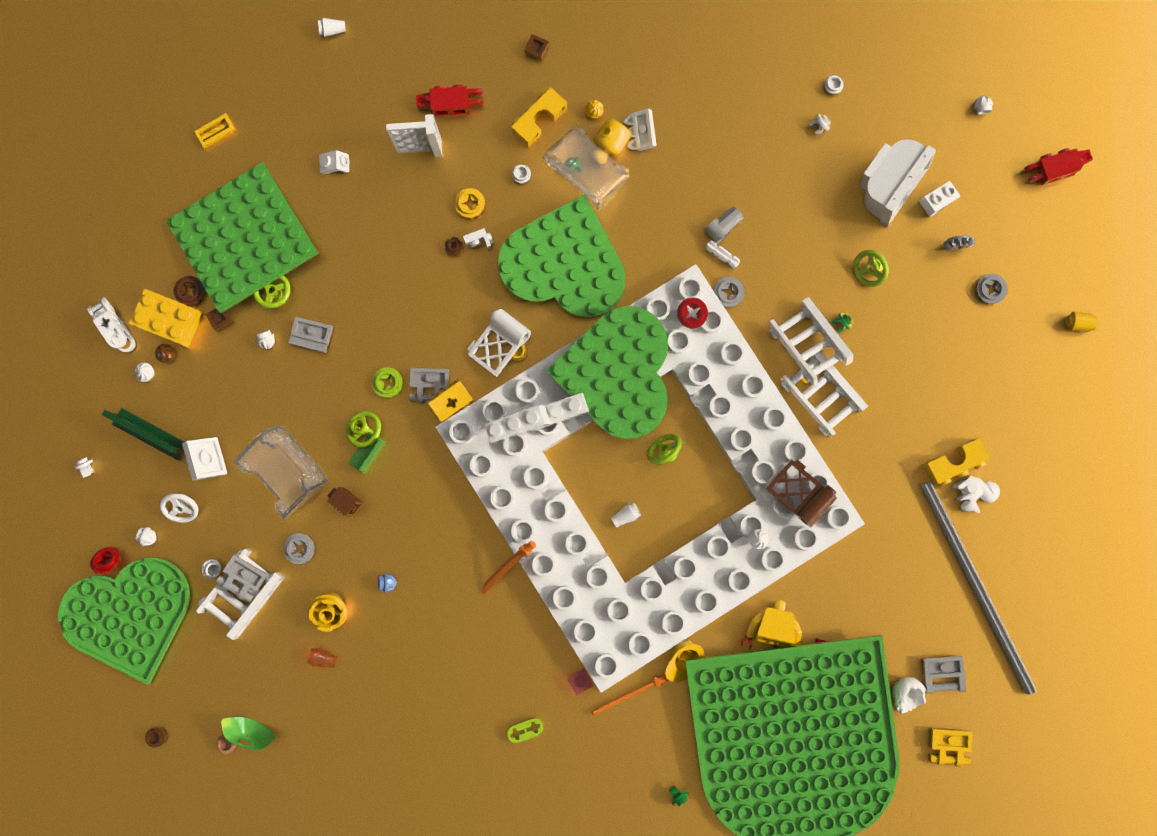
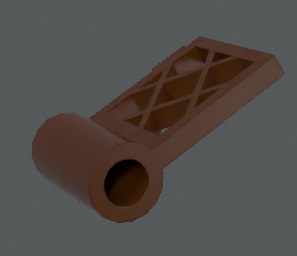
M791 459L766 490L792 511L804 524L812 528L837 499L835 494L837 492L829 485L825 487L804 470L806 466L798 459L795 462ZM791 466L798 470V479H787V471ZM799 481L800 492L788 493V482ZM802 481H811L815 488L811 492H802ZM785 482L786 493L778 494L772 489L776 483ZM800 495L801 504L796 509L789 504V496Z

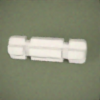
M710 240L706 245V250L710 253L713 252V255L723 262H728V265L732 268H736L740 263L739 258L731 256L730 252L721 246L718 247L717 243L713 240Z

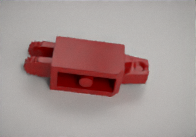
M461 84L446 88L444 86H435L429 89V93L416 95V104L418 109H431L435 116L470 114L469 108L481 107L484 103L480 99L469 100V97L483 95V90L481 88L467 89V86Z
M1065 148L1058 151L1056 155L1052 156L1049 153L1041 156L1037 163L1024 167L1025 172H1030L1036 169L1038 175L1028 178V182L1032 183L1040 180L1041 184L1045 185L1074 176L1077 172L1081 171L1083 165L1091 162L1093 157L1090 149L1078 151L1077 148L1072 150Z

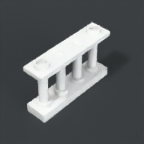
M809 297L802 300L801 312L778 326L774 319L770 321L771 328L769 331L775 339H779L803 371L804 379L807 382H811L813 386L817 385L816 375L836 362L843 361L846 366L853 362V353ZM804 318H810L813 322L812 326L789 340L783 333ZM821 332L824 336L823 340L802 354H799L794 346L812 334ZM827 346L835 350L833 356L812 369L805 362V360Z
M819 351L810 358L808 366L812 369L827 360V358ZM833 365L823 371V376L817 380L816 386L812 384L803 393L795 386L803 378V371L801 369L790 379L786 374L780 379L782 381L781 386L795 396L820 425L818 428L825 436L832 437L835 435L836 432L832 428L852 411L857 410L859 413L868 407ZM832 382L836 386L835 391L814 408L807 399L825 383ZM840 396H844L849 401L848 405L826 422L820 413Z
M250 549L240 550L236 555L268 574L264 581L266 585L262 590L258 589L257 592L251 588L248 590L254 596L253 602L250 605H245L230 592L222 589L221 585L217 584L207 597L205 596L198 603L199 608L196 611L198 614H201L207 610L229 627L228 630H230L227 636L232 640L238 639L285 578L280 572L269 574L248 557L252 552ZM226 573L223 576V578H225L226 580L229 577V575ZM234 579V582H236L242 588L244 587V584ZM218 595L241 611L240 614L242 616L238 621H233L212 604Z

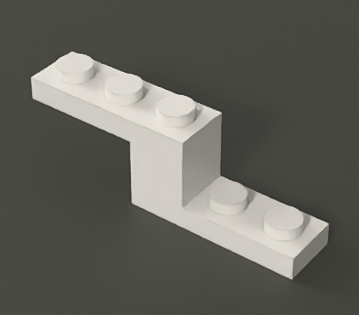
M579 393L545 406L537 405L484 425L490 443H494L528 430H539L587 413L589 410L583 393Z

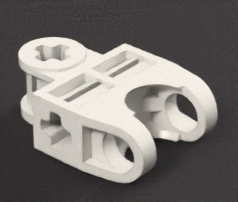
M101 298L99 303L87 308L89 314L94 319V324L111 347L125 353L131 352L135 348L136 343L122 319L116 315L114 308L106 298ZM127 339L131 341L130 347L123 349L122 347L126 344Z

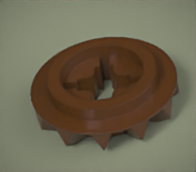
M184 276L176 282L174 296L179 303L192 306L199 303L201 298L204 297L205 289L198 278ZM185 285L189 288L194 287V289L192 290L194 296L185 294L187 293Z

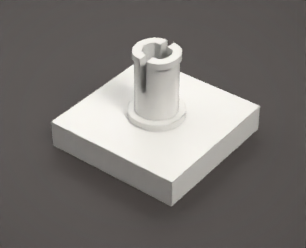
M217 437L182 443L187 460L186 465H188L187 469L190 470L192 481L227 474Z

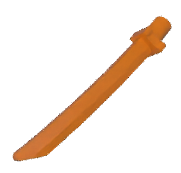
M531 540L529 543L519 547V550L484 583L482 594H486L521 558L530 554L532 549L536 547V543Z
M665 674L659 677L656 675L653 678V682L644 685L592 711L591 713L592 715H594L654 685H657V687L659 688L661 687L662 683L667 682L669 680L667 679Z

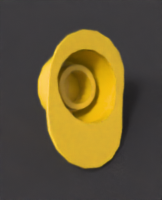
M688 639L675 645L671 652L672 659L665 670L667 679L675 683L687 679L685 660L703 658V648L693 644Z

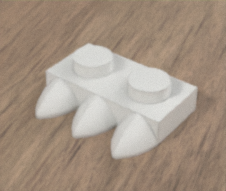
M645 109L628 115L623 122L627 125H633L628 130L631 134L630 137L635 139L628 143L627 148L642 151L656 147L652 110Z

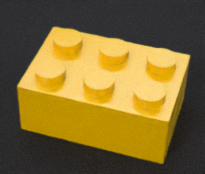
M144 289L129 324L189 348L203 313Z

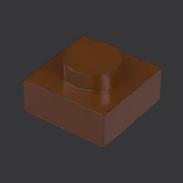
M532 34L524 53L542 60L549 41Z
M217 308L205 314L216 332L233 322L227 311L220 313Z

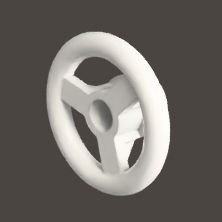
M174 493L166 495L159 504L162 514L174 522L187 523L194 520L198 515L197 504L184 494ZM169 500L173 504V509L170 512L165 507L166 502ZM183 512L191 514L187 517L175 516L176 514Z

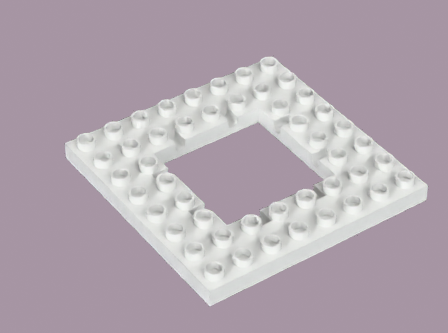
M696 264L630 306L649 311L662 323L668 338V352L657 374L662 378L672 372L754 501L630 580L624 582L543 453L591 423L593 419L587 413L539 430H528L494 443H490L484 425L537 405L545 406L570 397L546 370L580 337L436 426L439 434L514 554L525 543H529L531 540L536 543V547L532 549V552L526 557L521 558L519 562L601 693L865 524ZM691 297L701 299L708 309L707 320L702 326L695 329L683 326L677 317V309L680 303ZM688 306L690 313L686 318L692 316L698 320L696 313L700 308L693 310ZM791 459L794 462L798 459L806 466L804 470L823 486L829 485L837 492L835 494L837 497L835 502L812 528L804 524L792 511L766 490ZM791 466L787 471V479H798V470ZM799 481L788 482V493L800 492ZM802 481V492H811L815 488L811 481ZM785 482L776 483L772 489L778 494L786 493ZM800 495L789 496V504L795 509L801 504ZM760 529L767 533L769 542L765 548L755 549L750 545L749 535L752 531Z

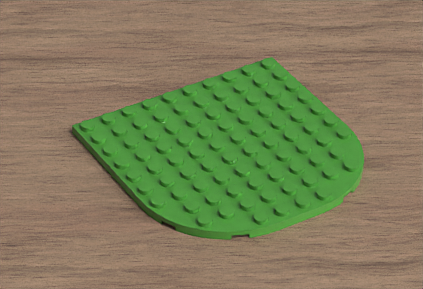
M882 635L685 660L703 789L716 816L730 831L737 836H854L863 829L869 828L884 813L894 795V789L899 777V753Z

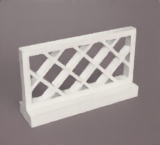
M433 114L425 115V122L386 124V130L397 153L433 151L435 157L442 156L441 136Z

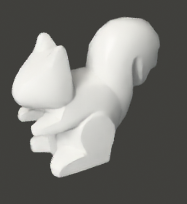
M971 475L962 477L952 485L954 489L961 490L962 494L956 499L963 501L961 509L967 512L980 513L976 503L978 498H981L984 502L992 503L1000 495L999 486L995 482L988 480L984 483L980 478Z

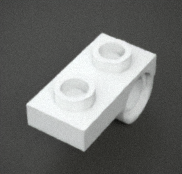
M949 181L924 196L919 203L928 216L931 217L945 206L957 200L960 194Z

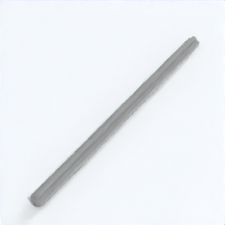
M928 481L922 484L921 488L1025 693L1028 695L1035 693L1037 689L932 482Z

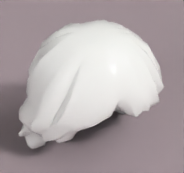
M914 677L902 678L892 687L894 705L900 714H904L908 710L912 711V709L926 703V688Z

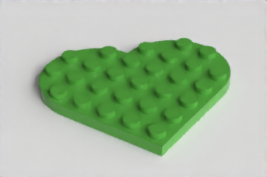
M585 194L514 231L505 240L499 252L498 271L503 284L512 294L524 300L542 302L554 298L566 312L583 318H592L611 310L618 303L624 291L625 272L623 265Z
M635 306L619 307L602 316L546 372L570 397L583 393L589 410L587 414L606 433L621 439L643 437L659 425L667 409L666 387L661 377L657 374L667 356V334L659 319L649 311Z
M143 558L131 562L119 572L116 578L91 576L79 580L66 591L59 605L58 622H60L63 631L62 635L77 650L148 685L151 683L187 612L190 602L189 584L183 572L176 565L161 558Z

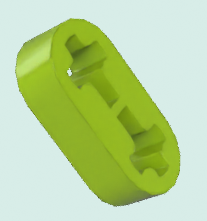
M534 717L514 724L508 729V739L512 743H520L536 737L543 731V722L539 718ZM531 722L540 725L537 732L533 729L527 731L526 728L531 727ZM515 728L517 731L524 729V733L519 735V739L511 736Z

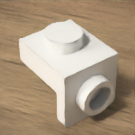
M337 150L319 154L320 173L349 172V155Z

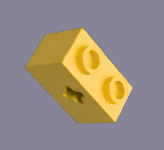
M456 379L426 402L442 422L455 415L454 413L459 409L463 410L468 407L473 399L462 383ZM448 398H451L453 400L452 406L448 404Z

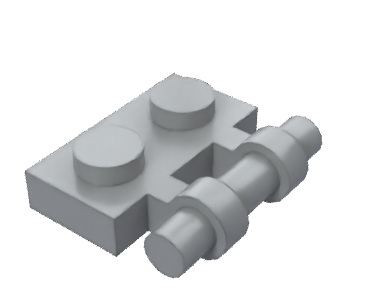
M410 368V388H417V394L410 393V401L423 403L449 385V369ZM424 388L434 389V394H424Z
M234 554L223 570L229 577L226 580L219 576L216 583L221 585L225 591L229 590L236 594L238 599H244L250 603L254 596L249 594L248 590L251 588L257 592L268 574ZM236 579L244 584V587L241 589L232 582Z

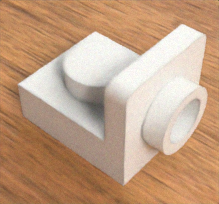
M484 228L463 236L467 247L471 246V248L481 245L482 241H485L488 250L492 249L491 244L494 243L490 232L486 233Z

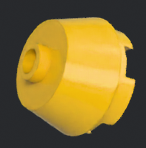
M332 592L323 593L310 603L308 607L309 620L317 626L318 630L330 632L345 622L347 608L339 595Z

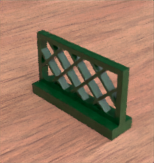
M123 408L120 409L118 414L107 410L103 411L102 415L112 420L113 426L178 461L182 459L185 452L182 445L184 441Z

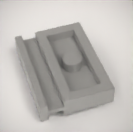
M295 317L288 343L327 353V346L329 345L333 326Z

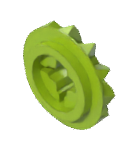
M381 368L373 376V389L381 397L390 398L396 396L402 389L403 380L401 374L394 368ZM391 376V382L395 386L388 385L387 388H385V384L383 383V381H381V379L388 380V378H390Z

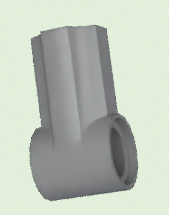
M732 206L719 219L713 220L704 230L718 244L744 217L737 208Z

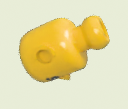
M614 119L606 120L593 139V142L598 147L591 152L590 159L599 166H603L607 161L608 155L616 156L622 151L630 139V131Z

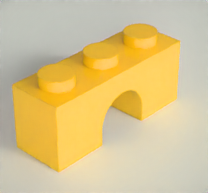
M551 87L547 91L544 90L539 95L538 100L526 108V113L522 117L518 116L513 121L512 133L529 148L541 135V128L536 125L535 120L541 115H546L555 121L567 109V102Z
M980 438L957 448L961 456L960 462L957 465L949 463L945 455L923 464L933 485L940 484L944 486L952 482L950 478L956 475L960 478L969 473L968 469L974 467L976 470L986 465L984 461L990 459Z

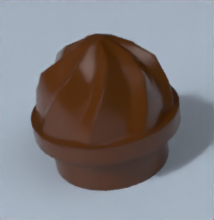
M161 344L155 350V356L160 362L167 363L174 358L175 351L169 344Z

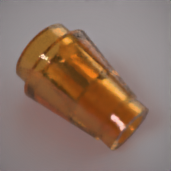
M317 647L316 649L311 648L307 664H311V667L334 668L337 656Z

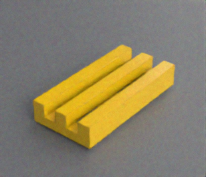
M225 113L193 132L201 146L205 149L237 130ZM226 120V123L222 124V125L219 126V127H216V128L212 129V130H211L210 132H208L207 134H205V135H203V136H200L202 133L208 131L209 129L215 127L216 125H218V124H220V123H222L223 121Z

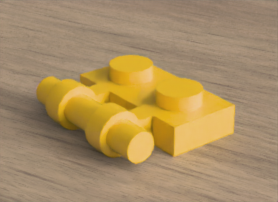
M931 728L930 748L938 750V754H930L929 761L938 765H945V763L955 764V766L960 767L970 765L971 759L970 757H964V752H972L973 732ZM946 750L956 751L955 756H946Z

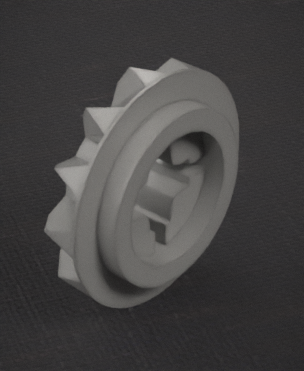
M969 235L954 236L948 238L943 243L944 248L948 250L966 249L975 244V238Z
M997 274L983 276L978 281L976 287L978 297L983 302L990 304L1002 301L1006 297L1008 290L1006 281ZM995 283L994 290L996 291V293L992 292L988 295L989 289L987 288V286L990 287Z
M734 277L722 278L717 282L714 289L716 296L725 307L738 305L743 300L745 294L743 284ZM731 285L732 292L736 294H731L729 299H727V293H724V290H727Z
M293 534L284 543V555L291 563L303 564L308 562L314 555L315 546L312 539L306 534ZM296 544H306L302 549L305 555L300 552L294 553L297 549Z

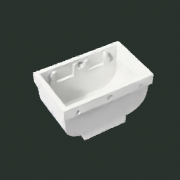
M911 139L898 141L892 147L886 143L865 171L860 186L866 190L864 195L866 209L879 218L880 223L887 227L929 169L936 149L929 145L926 147Z

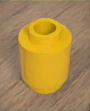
M1072 311L1066 318V326L1072 331H1094L1098 323L1097 316L1092 313Z

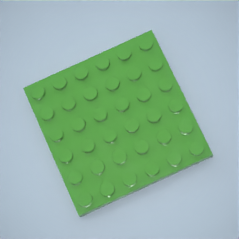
M263 162L166 220L220 313L319 254Z

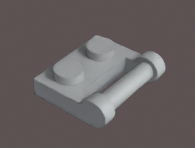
M963 656L922 658L925 694H932L935 691H966ZM957 677V682L932 684V678Z

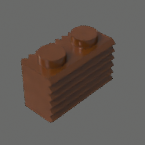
M343 487L333 488L327 496L329 497L328 503L345 516H353L363 504L360 499Z

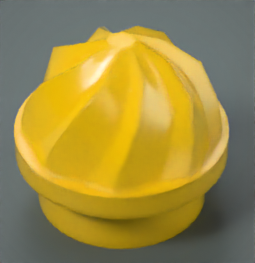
M591 100L586 104L585 113L589 118L596 119L603 114L604 108L600 101Z

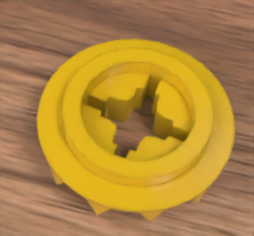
M467 188L460 191L456 196L455 207L457 212L463 217L472 219L479 216L484 210L485 199L480 191ZM469 196L472 202H476L472 205L471 210L468 205H465V203H468Z

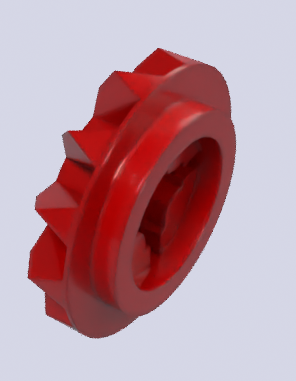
M695 297L687 298L678 306L677 317L683 326L695 329L702 326L707 320L708 309L701 299ZM688 306L693 310L700 308L696 313L698 320L692 316L686 318L690 313Z
M114 547L103 548L92 557L90 568L95 574L99 573L102 576L106 572L111 573V570L117 568V564L121 562V554Z

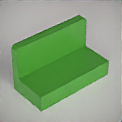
M367 434L363 442L370 439L372 435ZM378 437L370 446L358 448L349 464L361 473L366 474L387 442Z

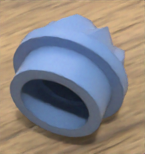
M384 573V575L378 576L379 591L387 593L395 588L396 580L392 575Z

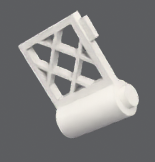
M503 309L492 312L489 326L478 341L474 340L468 347V355L496 377H498L518 348L526 343L531 335V331ZM493 330L497 335V341L488 343V335ZM509 343L513 346L508 353L502 354L501 344ZM498 345V355L490 356L489 346ZM485 347L486 357L478 358L474 355L479 348ZM499 358L500 364L496 370L491 368L490 359Z

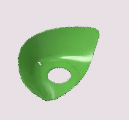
M230 717L221 720L224 737L229 742L240 747L257 751L264 749L275 740L273 732L255 720L244 717ZM238 740H247L250 742V745H243Z

